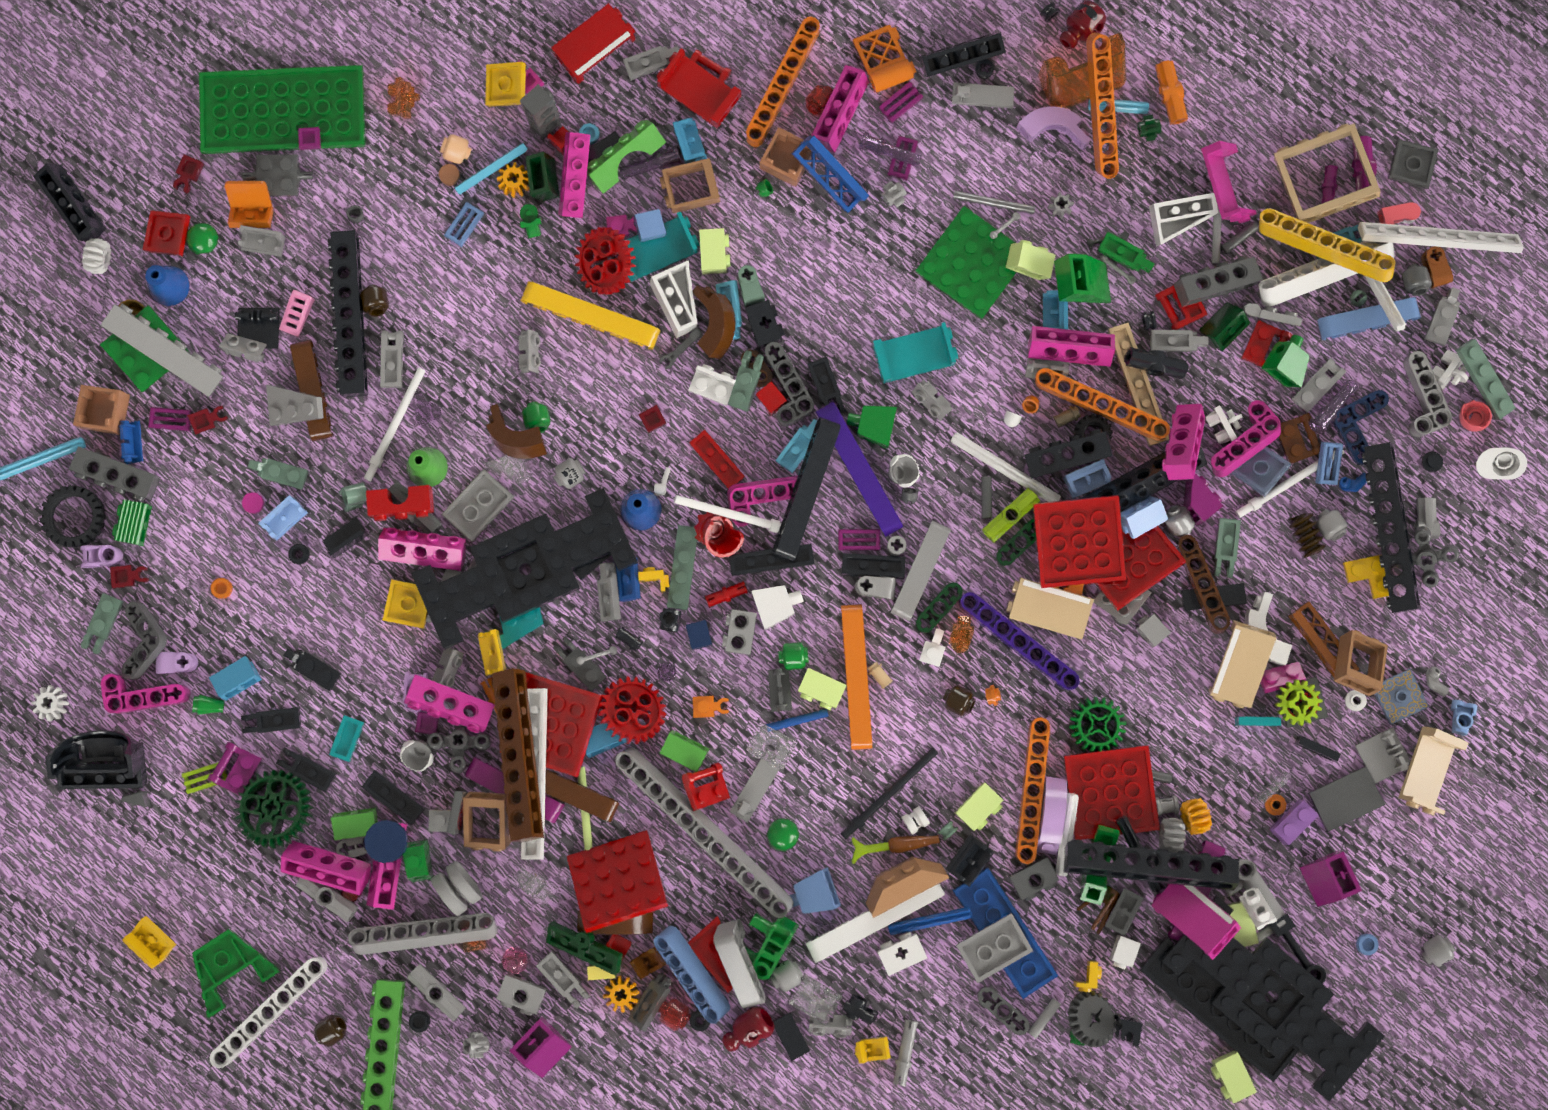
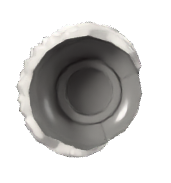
M907 454L895 455L890 461L888 473L893 483L907 488L918 480L920 471L916 460L912 456Z
M422 740L406 741L400 751L401 762L415 772H422L433 763L434 756L427 742Z

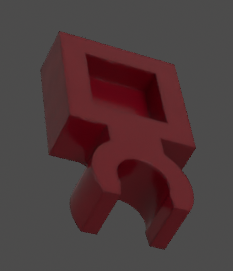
M184 154L175 172L180 178L174 181L173 188L178 190L181 184H185L183 192L188 194L191 189L190 181L197 182L204 163Z
M223 406L216 407L212 413H209L208 408L187 415L195 435L216 428L213 423L214 421L224 422L228 419L227 416L223 418L217 416V412L224 409Z
M133 565L110 567L112 588L134 587V580L142 583L148 582L149 578H141L140 576L141 572L147 571L148 568L140 566L134 571Z

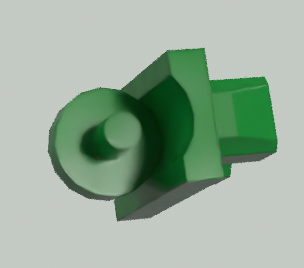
M524 205L520 210V216L523 219L520 222L521 228H526L528 238L541 236L539 224L543 222L542 216L537 217L538 210L534 205Z

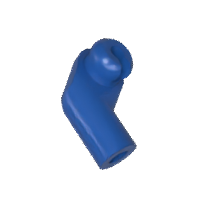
M1363 472L1355 480L1342 477L1339 481V487L1346 492H1358L1367 483L1366 473Z

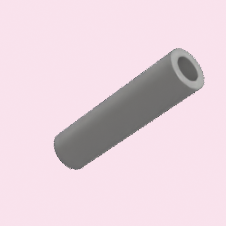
M1052 998L1028 1033L1036 1039L1061 1004Z

